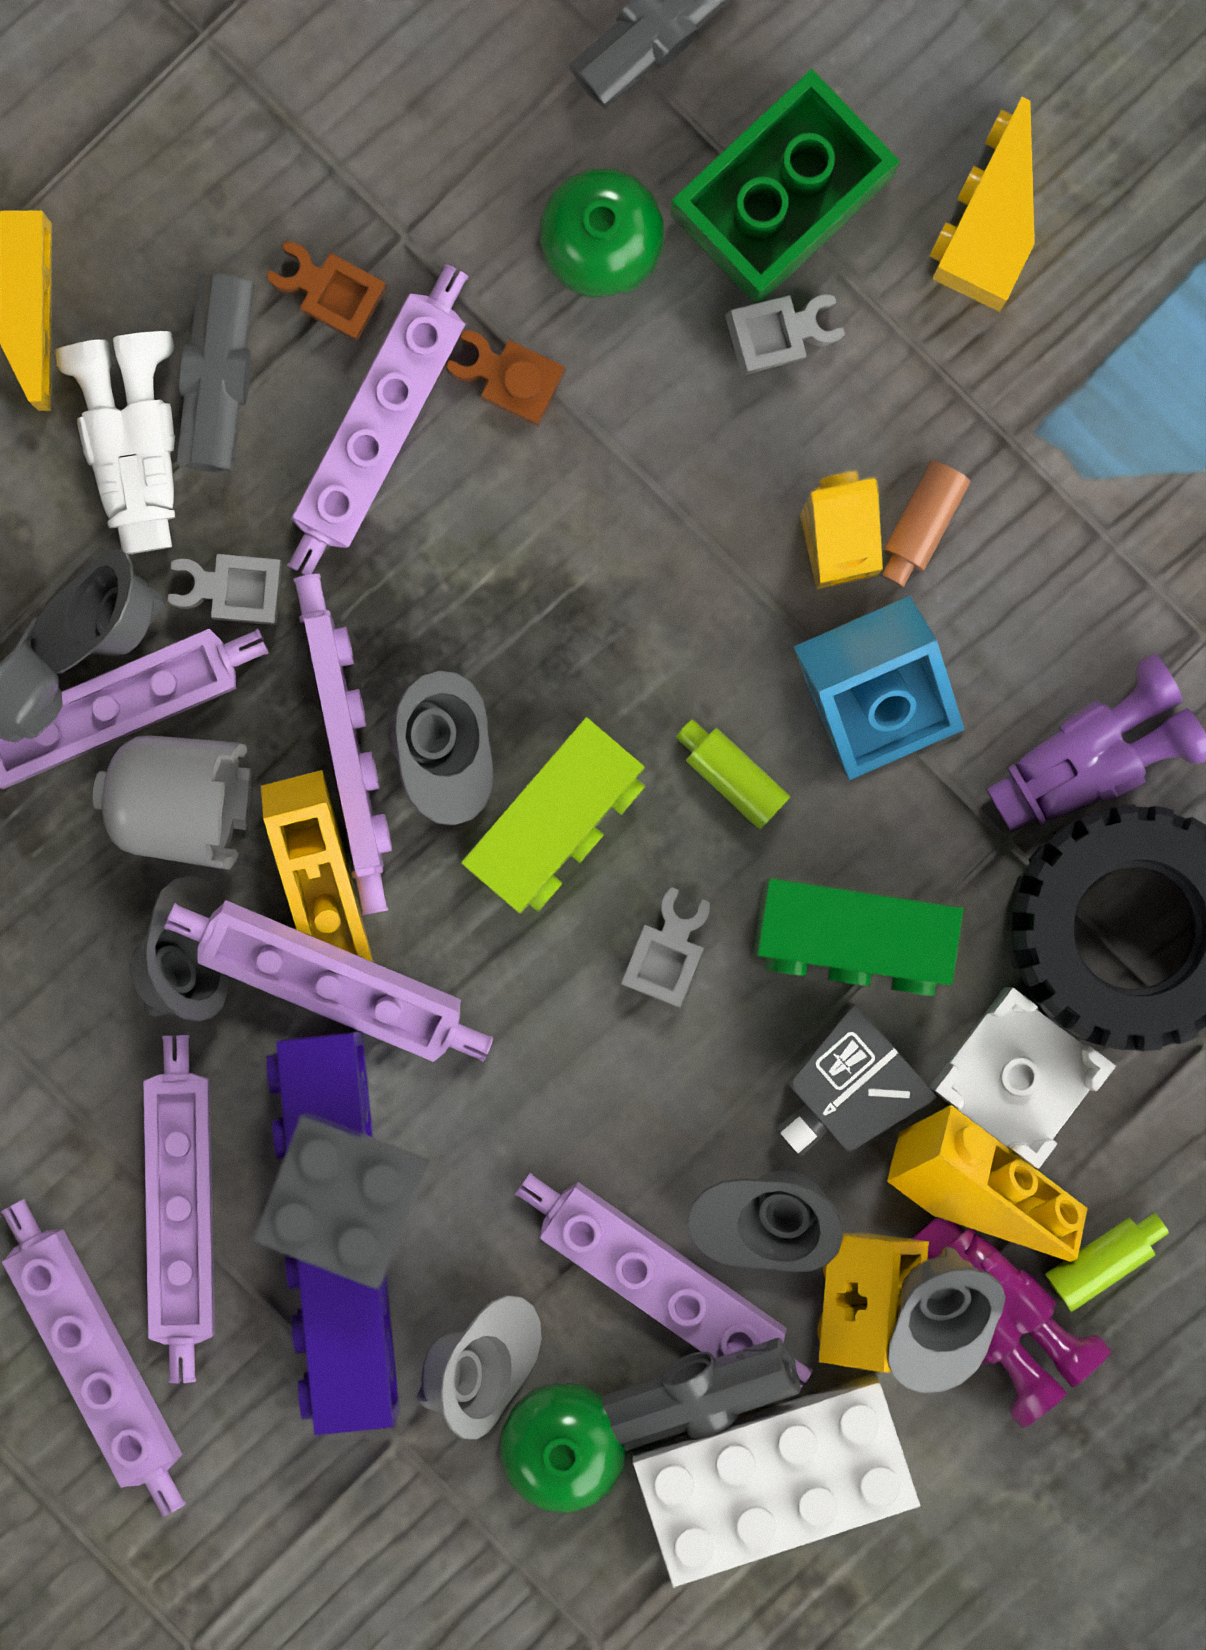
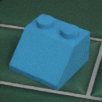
M911 596L793 646L809 693L848 780L965 730L938 642Z

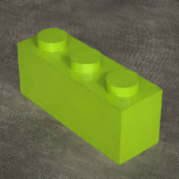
M586 717L461 864L520 914L528 905L539 912L563 884L554 875L571 856L580 864L603 838L604 834L596 826L610 809L613 808L622 815L646 786L637 778L644 771L645 766Z

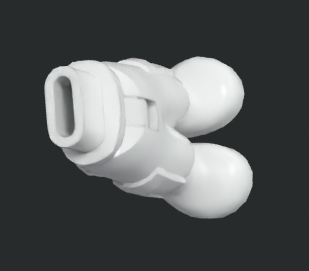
M142 332L120 335L113 338L115 354L121 369L127 406L123 410L117 409L114 403L110 379L112 361L108 341L90 340L56 349L55 355L58 369L63 374L73 376L76 379L86 400L88 411L83 412L82 417L77 418L83 453L88 465L93 467L104 510L110 519L107 521L109 528H118L121 550L130 555L171 548L172 542L168 520L175 518V510H169L173 508L174 501L171 452L174 451L175 435L171 406L162 400H154L153 376L156 365L168 359L174 350L171 332Z

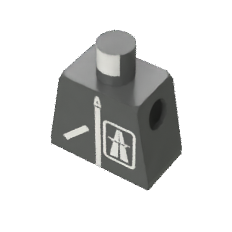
M850 1004L786 1082L804 1104L776 1129L800 1157L829 1132L847 1152H850L926 1106L937 1096L858 1006Z

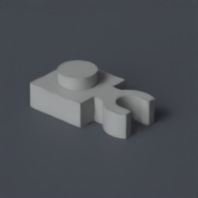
M790 295L727 312L725 317L741 376L801 361L807 357L803 344L805 340L814 346L824 347L841 339L845 335L843 328L825 331L816 322L817 311L825 310L836 304L835 296H817L805 304L800 312L797 313L794 311Z
M217 554L215 572H207L198 563L189 559L171 561L172 571L190 573L195 580V586L189 594H168L167 602L180 609H192L199 606L204 600L212 601L211 618L214 620L277 625L282 561L280 559Z
M672 887L666 892L661 903V913L665 920L662 931L644 925L621 984L681 1008L704 949L687 942L691 931L701 927L707 920L710 912V902L702 899L694 917L691 919H681L675 914L673 904L679 890Z

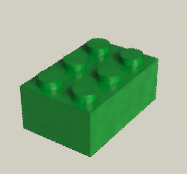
M811 68L672 199L670 216L754 304L765 300L894 178L900 160Z
M768 878L763 883L752 956L766 958L764 969L766 971L806 976L807 965L809 964L828 967L827 980L870 986L872 974L892 977L891 990L934 996L936 984L948 986L953 984L964 908Z

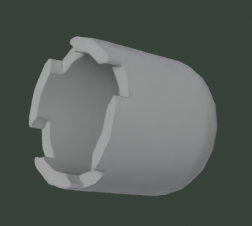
M150 735L137 736L125 742L112 757L107 772H98L93 787V805L95 809L102 810L103 823L111 841L121 850L135 855L230 870L237 861L239 854L237 850L228 849L233 829L246 830L249 816L251 769L241 768L238 765V757L244 758L247 753V747L245 744L236 742Z

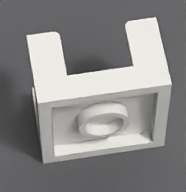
M1004 987L929 1088L1031 1166L1039 1169L1057 1145L1053 1138L1090 1090L1097 1091L1115 1069L1116 1065L1092 1047L1083 1045L1037 1010V1005L1016 989Z

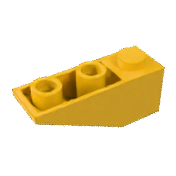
M1021 97L1013 114L1001 109L984 143L996 150L985 171L973 166L957 198V201L968 207L958 227L947 222L945 223L929 257L940 262L932 278L933 280L999 312L1006 303L1035 244L1030 100Z
M849 471L820 479V486L815 488V491L810 492L800 515L816 589L878 576L883 570L876 477L859 481L858 472Z
M950 1105L899 1132L887 1182L931 1215L1069 1262L1078 1258L1088 1208L954 1106Z

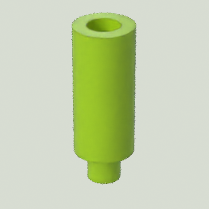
M691 719L675 736L692 752L685 761L759 830L791 797L717 727L708 734L695 720Z
M1155 1212L1138 1224H1135L1128 1217L1079 1250L1076 1260L1072 1262L1065 1260L1044 1275L1065 1307L1072 1313L1156 1256L1151 1246L1168 1235L1169 1231Z

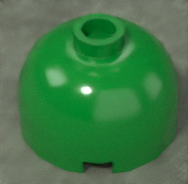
M591 168L568 177L550 195L540 217V247L549 271L566 288L588 298H603V296H614L621 292L624 294L635 290L654 272L664 247V219L655 197L637 178L616 169Z
M556 1383L531 1390L513 1406L501 1430L499 1457L507 1481L522 1499L544 1511L571 1513L595 1505L614 1488L624 1469L626 1451L625 1445H620L610 1425V1419L602 1407L603 1395L582 1384Z

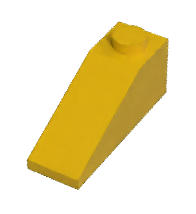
M42 210L0 211V345L28 401L38 411H51L52 223Z
M323 770L261 785L263 819L296 930L373 962Z

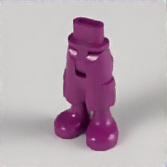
M935 1217L911 1238L929 1241L927 1260L938 1257L945 1246L953 1247L962 1259L969 1261L978 1270L990 1273L1001 1283L1006 1297L1003 1312L997 1322L987 1354L982 1363L985 1366L989 1363L995 1364L1000 1361L1008 1372L1017 1393L1011 1404L1010 1413L1012 1418L1022 1428H1025L1052 1409L1066 1396L1067 1392L1033 1359L1020 1343L1022 1335L1029 1334L1053 1361L1059 1374L1071 1388L1076 1387L1090 1376L1107 1359L1112 1350L1104 1339L1097 1335L1081 1339L1068 1333L1050 1317L1055 1312L1053 1308L1056 1305L1055 1300L1033 1276L1024 1270L1019 1271L988 1241L975 1233L976 1230L971 1228L964 1230L959 1224Z

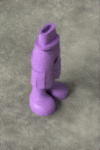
M1156 653L1145 657L1137 665V684L1128 697L1112 709L1097 700L1072 717L1069 716L1059 726L1060 731L1032 749L1017 762L1018 770L1012 764L1007 768L1010 776L986 789L1011 833L1035 819L1041 826L1047 823L1045 816L1047 820L1055 819L1097 800L1103 802L1118 798L1119 795L1145 783L1144 776L1146 771L1144 767L1157 761L1181 757L1187 762L1194 764L1206 761V733L1195 715L1188 708L1168 718L1160 727L1131 744L1124 742L1122 739V734L1154 716L1175 708L1183 702L1177 684Z

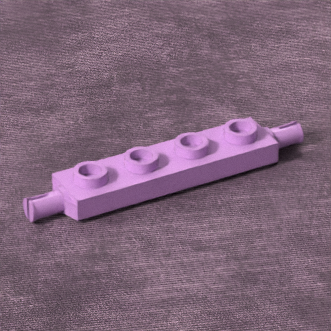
M444 264V269L429 297L411 293L407 295L290 517L295 525L304 532V535L286 566L294 571H298L308 550H310V554L299 572L301 575L313 573L327 545L349 548L466 323L451 308L469 277L462 271H459L446 292V288L457 268Z
M320 574L304 575L294 578L302 616H299L301 624L305 623L355 868L351 875L352 879H356L362 916L384 912L389 909L386 905L380 874L383 873L382 867H384L381 853L392 851V844L385 814L373 815L369 796L370 790L380 788L372 751L361 753L356 728L366 727L367 723L360 690L348 691L343 666L354 664L347 627L335 629L331 613L326 609Z
M207 629L61 692L63 706L57 718L36 738H23L18 742L0 739V788H8L237 689L234 667L264 654H269L264 642L241 651L264 640L259 629H255V631L225 644L210 629Z
M225 900L224 904L212 913L210 919L174 903L165 923L164 929L172 930L199 942L198 964L432 1062L443 1055L448 1047L483 1062L492 1045V1036H487L459 1024L461 999Z
M175 1035L162 1036L164 1074H159L143 1081L148 1338L162 1344H169V1383H179L182 1380L181 1358L183 1359V1383L196 1382L194 1344L215 1335L210 1079L195 1073H189L190 1035L176 1036L177 1060L175 1057Z
M530 1172L515 1193L516 1196H519L546 1215L539 1237L541 1240L701 1352H709L713 1354L714 1358H718L778 1337L784 1343L787 1330L785 1326L581 1183L573 1184L560 1195ZM795 1359L801 1390L813 1370Z
M26 1199L2 1210L1 1214H3L19 1244L13 1248L5 1260L2 1261V1264L120 1487L140 1486L145 1483L161 1513V1517L184 1506L186 1502L183 1501L168 1470L173 1467L183 1454L64 1229L46 1230L42 1233L26 1204Z

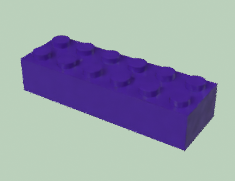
M363 1032L289 1038L276 1041L277 1053L267 1055L266 1066L270 1094L281 1093L283 1117L273 1120V1140L277 1159L285 1158L300 1117L307 1112L373 1137ZM285 1254L289 1289L300 1288L302 1308L297 1310V1315H292V1336L295 1354L306 1353L308 1372L304 1373L303 1380L298 1381L299 1407L302 1420L313 1419L314 1435L393 1428L400 1413L387 1272L383 1283L377 1290Z

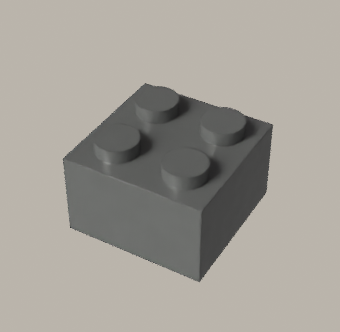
M307 1112L300 1117L253 1242L378 1290L383 1283L430 1159Z

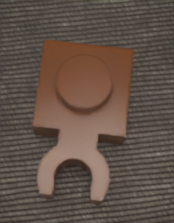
M286 241L282 249L286 255L299 261V271L294 276L285 278L270 270L266 276L269 283L281 293L295 294L302 291L307 294L300 306L302 313L358 342L387 289L386 282L332 253L328 255L322 268H319L313 264L309 253L304 247L295 242Z
M464 330L461 335V342L474 347L478 351V360L475 364L468 367L449 360L446 366L449 374L462 382H474L479 379L488 382L481 395L483 401L539 427L566 372V367L511 340H508L500 356L491 351L489 343L482 335L474 331Z

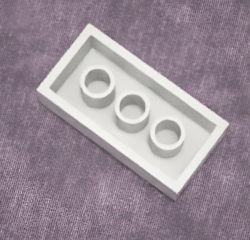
M874 1373L739 1417L729 1427L709 1437L699 1439L684 1435L632 1452L634 1468L673 1587L920 1507L881 1384Z

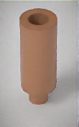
M933 460L929 462L883 549L891 558L881 577L894 585L904 588L913 569L924 572L971 483L969 478L943 463Z

